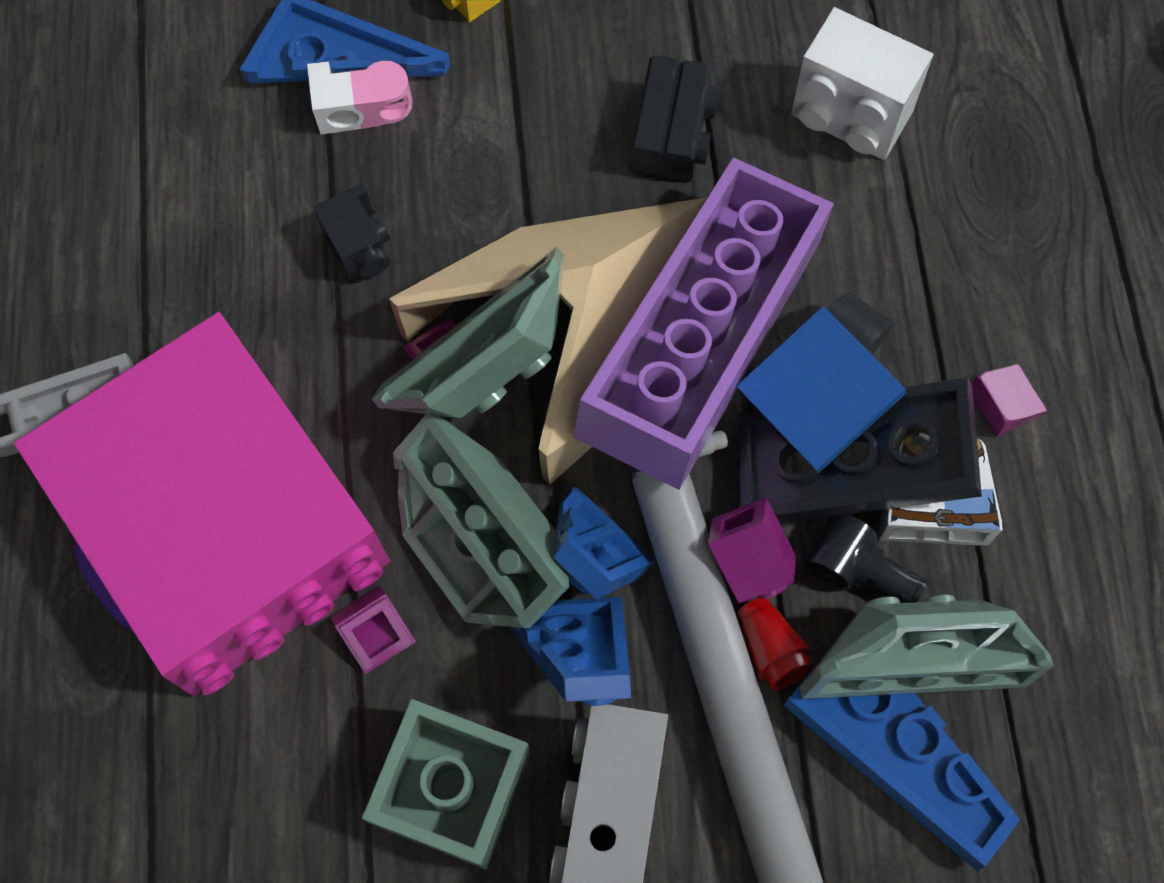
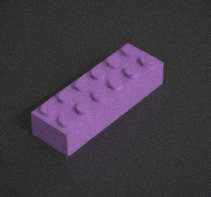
M733 157L581 397L574 438L680 490L737 390V385L745 376L816 251L834 203Z

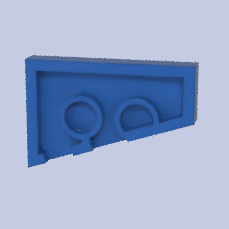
M622 597L556 600L531 628L508 626L566 702L581 701L587 705L601 706L612 703L616 699L631 698Z

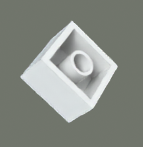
M834 7L804 55L791 115L800 119L805 126L812 130L825 131L847 142L855 151L867 155L872 154L885 161L913 113L933 53Z

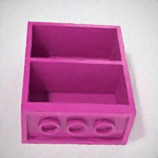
M220 312L209 317L14 442L16 448L161 675L193 697L201 692L203 695L212 694L227 685L234 677V669L252 657L254 660H259L275 652L284 643L285 639L283 636L301 623L311 625L324 618L333 610L335 606L333 601L352 588L354 591H360L372 585L382 576L384 572L382 567L391 562L374 529Z

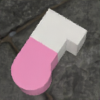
M379 61L370 65L366 70L334 74L331 72L329 62L307 64L312 110L321 135L395 123L408 116L412 109L413 100L408 77L405 70L397 63Z

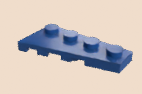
M801 685L783 705L972 868L979 871L987 866L1020 819L968 753L962 754L943 730L946 724L932 706L926 708L915 693L802 699Z

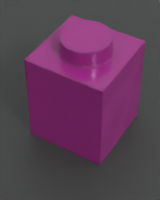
M767 497L713 518L708 545L738 603L754 597L760 599L774 597L783 592L789 584L794 583L796 555Z

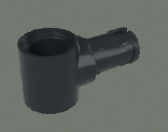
M848 514L830 516L804 561V566L807 570L832 586L847 590L851 589L852 585L858 588L866 585L885 597L898 598L900 603H917L928 583V580L884 556L882 554L884 548L875 544L878 539L876 532L863 521Z

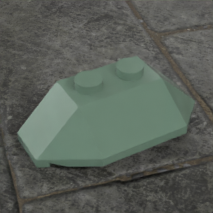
M558 247L550 251L383 382L372 398V401L378 408L462 418L475 407L480 413H483L494 406L507 393L503 386L519 373L524 379H528L541 370L552 358L548 351L552 348L556 333L564 255Z
M427 413L393 452L394 468L399 470L398 503L402 536L465 622L531 628L569 588L568 571L553 558L556 530L497 456L442 417Z
M937 595L917 603H900L898 598L882 597L871 600L863 606L862 610L847 625L807 677L800 690L802 699L1022 688L1028 687L1051 669L1053 662L1049 652L1014 610L981 600L956 601L952 595Z

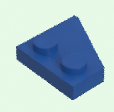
M576 486L572 487L560 502L553 558L568 571L569 582L581 592L592 594L596 599H599L641 578L655 562L646 551Z

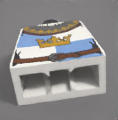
M919 433V437L907 436L900 445L899 453L905 457H915L922 454L929 445L930 437L923 433ZM977 439L982 497L884 509L881 513L878 541L988 546L1002 531V520L987 451L983 441Z

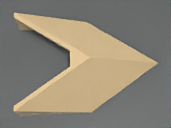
M708 197L520 227L389 298L400 334L409 341L455 301L496 295L550 251L558 247L564 255L559 298L573 312L538 448L542 478L551 485L592 447L574 438L580 399Z

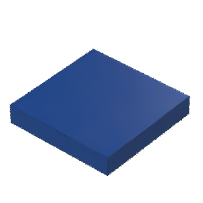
M824 306L737 385L739 391L817 473L821 472L906 394V389Z

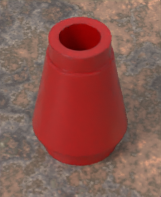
M757 598L739 609L737 616L741 621L759 680H766L772 690H780L800 681L813 670L814 666L809 659L812 650L779 611L772 606L769 599Z

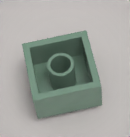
M411 699L362 819L375 827L487 870L530 758L531 751L527 742Z

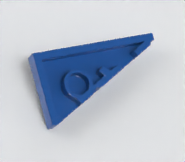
M281 0L242 64L240 71L244 81L249 83L309 81L307 64L329 62L331 72L334 74L366 70L373 63L392 61L399 64L405 70L407 77L444 76L450 67L449 54L312 0Z

